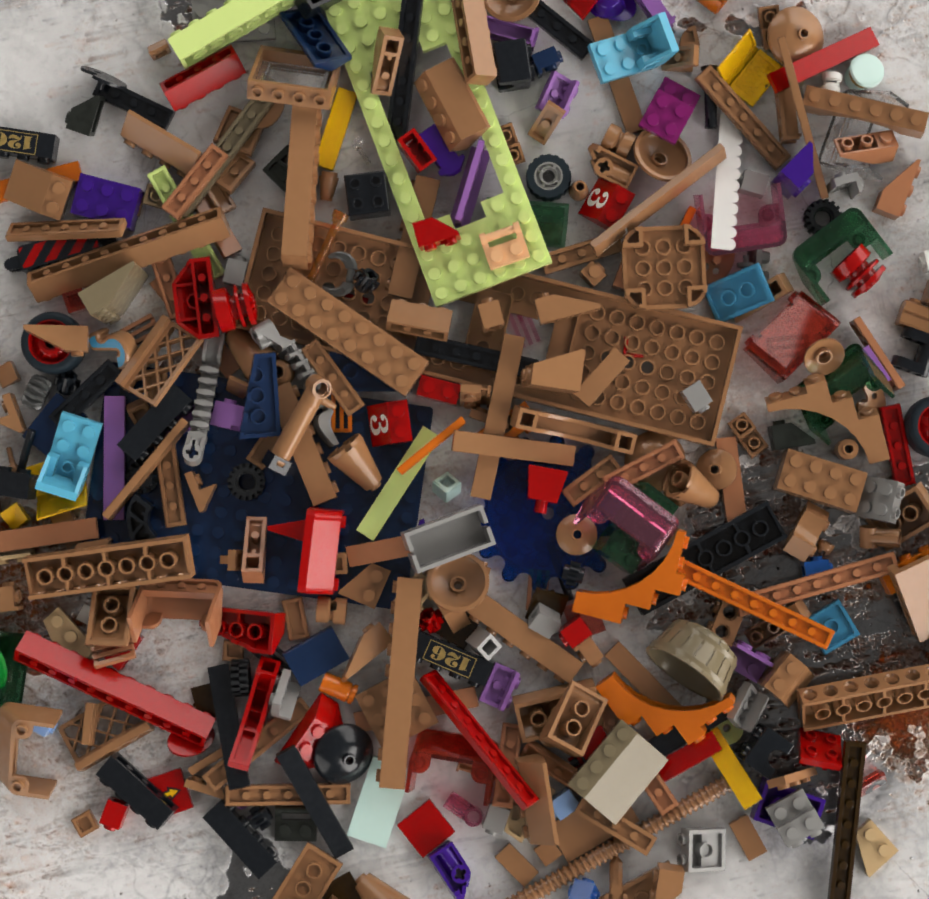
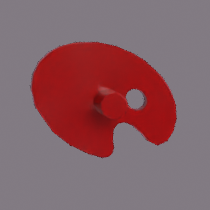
M212 728L203 748L172 733L168 737L167 747L171 753L181 757L201 754L212 745L215 738L214 729Z

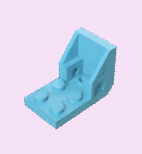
M665 12L658 13L631 27L625 34L590 43L587 46L600 84L655 69L665 64L679 51Z
M62 411L51 450L45 459L35 489L76 502L87 480L103 423Z

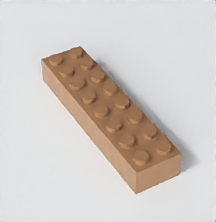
M292 105L281 247L283 268L290 269L291 267L293 269L308 270V263H312L313 250L311 243H314L313 228L315 224V204L317 201L316 185H318L319 146L321 144L320 127H322V109Z
M291 267L267 300L269 305L405 398L429 364L428 360Z

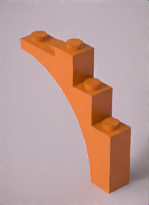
M681 529L677 531L673 545L664 561L655 571L641 581L612 591L577 590L572 612L621 624L623 619L627 620L629 607H626L627 604L650 610L652 605L656 606L659 596L658 593H655L656 590L680 596L681 591H686L688 579H685L686 573L678 572V569L683 568L685 557L681 556L683 548L687 549L690 537L686 536L687 531Z
M615 671L596 685L597 691L602 697L608 699L607 704L619 720L622 719L628 725L634 726L642 720V716L656 736L661 733L666 735L674 728V725L688 745L693 742L697 744L706 737L704 735L707 731L705 723L708 726L717 720L716 716L721 712L726 714L731 711L736 700L732 692H729L719 702L710 701L690 706L669 705L654 701L638 693L627 685Z

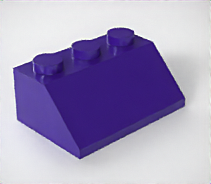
M809 141L770 182L787 200L792 195L796 198L812 182L809 178L813 174V144Z

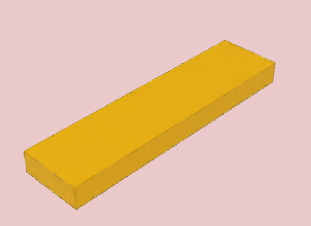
M338 87L319 146L320 158L318 167L334 171L357 101L356 93Z
M716 727L711 731L715 734L723 750L711 757L742 807L746 810L763 798L722 732Z

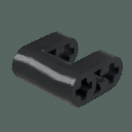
M904 326L900 337L919 344L914 361L902 356L893 355L891 364L899 370L927 378L929 374V333Z

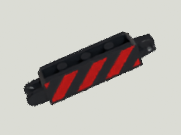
M117 238L36 241L19 246L17 249L18 256L4 261V266L10 272L23 271L27 274L33 270L109 245L118 240Z

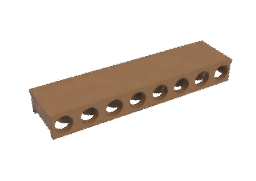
M189 533L26 555V557L21 559L22 563H24L28 584V600L191 579L196 575Z
M929 664L797 689V715L804 732L929 708Z

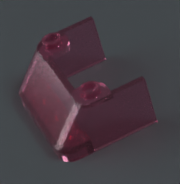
M770 183L773 204L764 205L759 209V223L733 226L737 231L736 236L731 238L736 242V247L733 250L711 248L713 215L705 214L703 194L693 195L697 210V227L706 242L705 251L710 255L718 256L783 245L787 239L781 183Z
M619 476L612 477L584 500L573 521L577 525L586 517L597 524L610 520L638 541L640 544L638 545L637 553L640 559L635 567L637 571L656 559L679 526V521L675 516L626 479Z

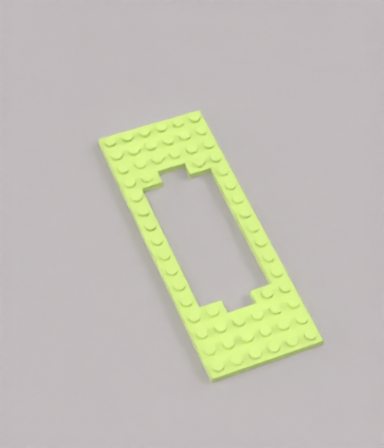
M342 0L325 10L329 24L352 55V59L345 63V67L436 308L552 264V259L484 85L474 84L468 85L491 126L482 135V138L485 141V146L503 193L481 201L486 215L485 218L457 229L454 227L450 214L438 218L437 220L457 230L461 239L457 240V243L454 245L445 246L443 244L437 246V249L434 251H421L412 223L424 220L425 217L379 95L371 94V74L373 71L374 49L379 26L398 29L402 0ZM424 0L419 42L423 52L427 53L447 45L451 57H454L464 76L451 0ZM518 221L530 258L491 271L479 234H488L511 226L513 222ZM516 233L490 241L488 244L489 247H493L516 239L517 236Z

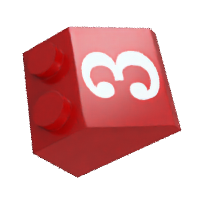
M598 178L578 214L607 230L624 216L636 194L616 183Z
M407 399L367 406L372 447L413 442Z

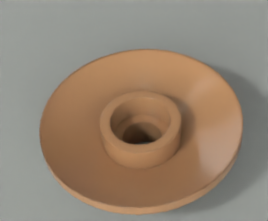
M820 339L806 350L804 365L812 374H830L842 364L845 356L844 348L835 339Z
M722 449L706 451L700 456L696 464V468L716 490H721L731 485L737 475L735 459L730 453ZM715 465L719 469L717 473L712 472V467Z
M581 514L569 515L557 527V543L568 554L583 555L589 552L597 541L596 526L587 516ZM576 530L581 532V537L578 539L573 536Z

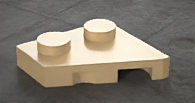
M871 819L866 820L858 828L856 842L858 843L859 853L865 867V874L871 877L899 850Z

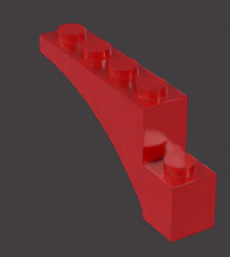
M261 656L227 766L248 772L270 709V705H268L269 699L275 688L274 685L277 675H279L281 661Z

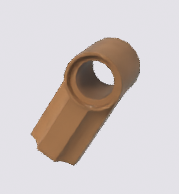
M876 525L859 526L860 548L872 549L878 546L899 548L901 546V529L878 528Z

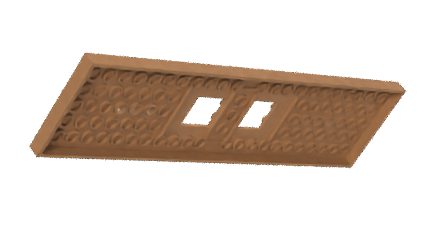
M263 207L244 282L248 283L255 297L258 310L257 324L270 319L280 336L289 340L295 339V344L305 346L314 340L316 336L267 302L289 269L283 268L281 259L284 212ZM315 220L313 228L314 243H311L313 250L312 263H308V270H294L323 289L326 283H331L337 288L343 282H346L347 269L344 263L336 258H328V255L333 252L343 251L350 254L357 263L358 270H355V274L361 268L373 269L378 274L376 281L380 285L371 293L374 295L372 303H364V293L359 292L355 286L353 288L354 296L351 299L344 297L335 298L414 351L417 336L386 330L391 299H404L388 295L389 287L386 285V282L392 277L393 270H390V266L394 269L391 262L393 259H396L398 250L394 249L395 246L414 249L413 245ZM420 266L412 300H404L411 303H424L428 305L431 293ZM530 273L459 299L460 301L475 304L465 343L501 351L510 313L538 320L534 299H538L537 295L549 292V295L556 294L600 303L601 309L598 311L552 323L554 327L546 359L580 349L586 350L582 385L602 362V354L605 352L610 353L614 348L623 354V346L625 345L627 353L641 354L643 358H634L630 354H625V357L629 356L632 359V367L624 368L589 408L573 393L568 394L522 387L523 382L520 381V377L516 378L512 398L714 447L743 326L675 309L638 310L629 306L625 297ZM493 297V300L498 299L505 324L502 329L484 333L477 306L481 303V300ZM249 317L246 318L247 327L245 328L242 326L240 319L236 320V328L250 332V328L253 326L250 323ZM318 338L327 352L343 355ZM420 355L429 361L422 375L460 385H481V388H488V385H491L492 393L496 375L495 371ZM644 362L652 364L653 370L651 373H644L641 366ZM699 380L713 400V402L709 403L710 408L701 414L698 411L692 413L680 394L681 391Z

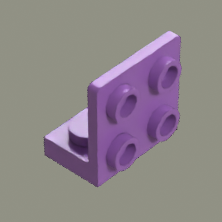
M738 640L737 643H733L732 647L729 646L737 657V666L734 671L755 683L758 682L766 666L773 667L774 665L770 662L771 657L758 650L754 653L751 651L753 647L743 641Z

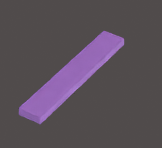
M104 396L103 512L125 486L126 453L117 444L126 435V396ZM125 506L113 520H125Z

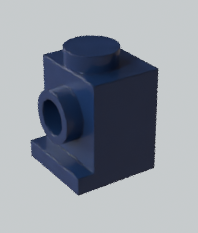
M554 46L531 56V63L534 64L538 79L542 77L543 72L546 71V74L551 73V71L558 69L557 67L560 63L564 62L561 52L559 50L556 51Z

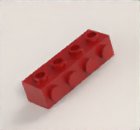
M230 44L159 84L173 110L177 111L186 108L188 104L195 100L204 98L206 94L221 89L226 83L239 79L247 72Z

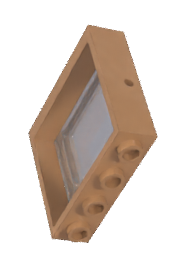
M260 45L247 80V99L330 110L340 77L341 66L333 71L315 68L301 50Z

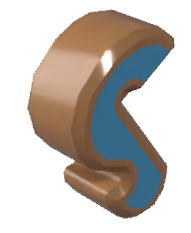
M101 328L89 335V346L92 350L117 351V363L120 371L123 370L138 349L135 339L124 330L109 334L108 328Z

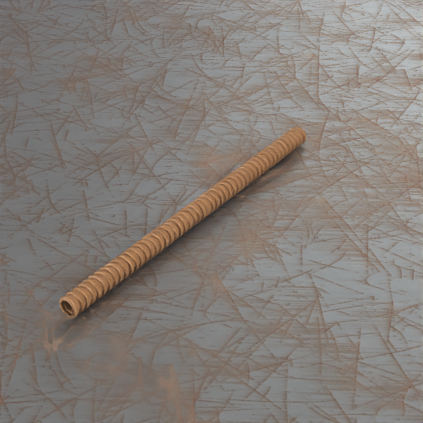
M722 775L719 780L715 779L714 783L709 782V785H704L703 789H697L698 792H692L691 796L686 795L687 798H681V801L678 802L679 805L663 816L658 811L659 814H653L652 818L648 817L647 821L642 820L640 825L638 823L636 825L650 834H658L659 830L663 831V828H668L669 824L672 823L674 825L676 820L679 822L681 821L680 818H686V815H691L692 811L697 812L699 807L702 809L703 805H709L708 802H714V799H719L720 795L725 796L726 792L730 793L731 787ZM613 837L612 841L610 839L607 840L608 843H602V846H597L596 850L591 849L589 854L586 852L585 856H579L580 859H574L573 863L569 862L567 866L563 865L562 869H556L557 872H551V875H546L545 879L540 878L538 883L535 881L534 885L530 884L528 885L529 888H523L522 892L517 891L516 895L512 894L511 898L507 897L505 899H539L541 897L543 899L546 894L549 896L551 895L550 892H556L557 888L561 889L562 885H568L567 882L570 881L572 883L574 878L579 879L580 875L584 876V873H589L590 869L593 868L595 870L597 865L600 867L602 866L601 863H607V860H612L613 856H619L618 853L621 852L623 854L625 849L630 850L629 847L631 846Z

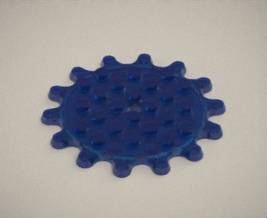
M552 435L549 442L565 444L562 437ZM582 446L575 453L573 466L499 458L491 500L483 499L485 502L484 510L489 523H481V526H490L496 545L480 550L479 554L484 559H489L496 555L504 559L505 567L501 575L505 581H514L520 573H527L531 576L532 588L535 591L536 586L546 589L548 581L552 577L561 578L564 564L570 565L571 561L581 563L580 568L590 567L597 573H601L606 569V561L601 556L602 547L606 544L618 546L624 541L622 532L614 529L611 523L615 515L622 514L627 510L628 505L624 499L612 498L604 484L575 507H572L561 492L557 504L548 503L547 507L554 511V516L551 519H545L542 514L535 513L536 500L527 499L529 464L568 471L563 490L592 468L591 461L595 455L592 446ZM572 514L587 516L593 521L597 529V541L594 547L583 555L568 554L557 543L556 530L559 523L565 517ZM576 530L573 536L578 539L581 537V532ZM562 579L567 589L573 590L579 585V583H576L575 587L566 585V580Z

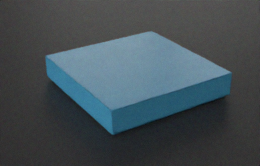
M838 598L812 613L809 619L835 631L827 650L819 647L823 655H827L860 635Z

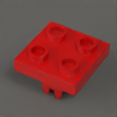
M803 728L799 729V763L804 767L807 765L820 767L824 771H827V769L840 771L842 768L841 736L815 730L804 732Z

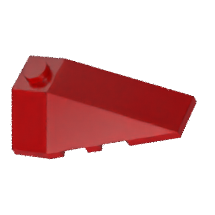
M222 607V623L218 636H222L252 653L273 655L284 635L286 613Z

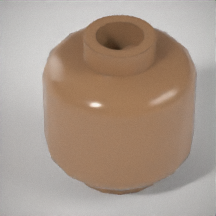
M276 359L278 386L287 382L292 383L295 378V370H292L291 363L283 359Z

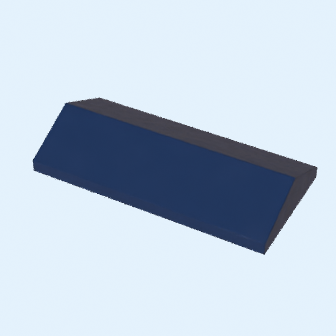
M298 9L279 12V17L315 68L333 71L352 59V55L322 13L304 20Z

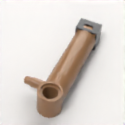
M314 374L307 378L305 390L272 450H267L261 461L269 469L285 476L292 465L290 459L320 405L332 410L336 409L337 405L327 399L331 394L332 385L322 376ZM321 383L320 389L316 391V386Z

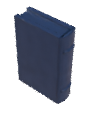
M57 392L28 427V429L36 430L32 445L46 456L51 450L58 427L48 416L66 400L65 397ZM83 413V414L81 415L82 417H85V418L88 417L85 413ZM27 430L22 435L23 438L26 437Z
M331 625L299 644L291 646L290 649L282 653L300 687L350 659Z

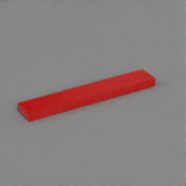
M871 27L793 62L798 83L879 46L880 44ZM785 67L767 75L775 94L790 88Z

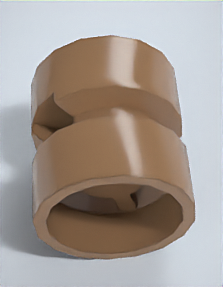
M611 123L600 146L609 151L614 150L615 154L626 159L637 135L629 131L622 132L621 127Z
M319 595L316 607V622L328 623L332 621L333 624L345 625L348 598L336 597L332 600L330 596Z

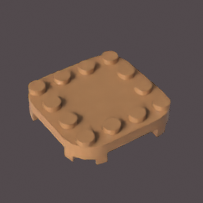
M683 224L675 226H639L627 233L622 241L621 258L623 292L629 306L638 310L687 309L696 306L702 301L707 293L708 285L705 261L706 242L699 230L692 227V225Z

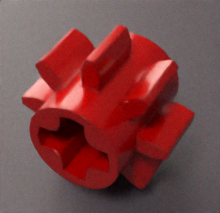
M432 607L422 610L419 627L422 631L427 629L429 634L440 630L441 624L444 623L440 610L434 611Z

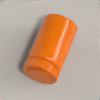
M326 672L318 691L343 702L347 701L351 705L359 685H353L352 682L347 680L342 682L340 677Z

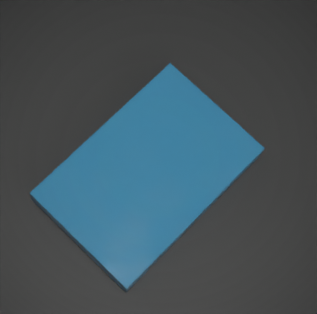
M759 262L708 284L705 295L715 320L723 322L775 301Z

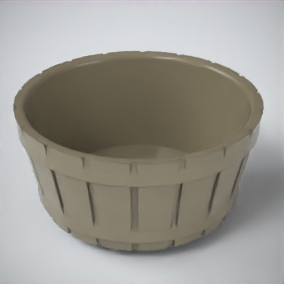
M677 619L646 648V653L650 659L676 682L709 700L718 702L723 700L733 671L737 666V657L727 643L717 634L698 623Z

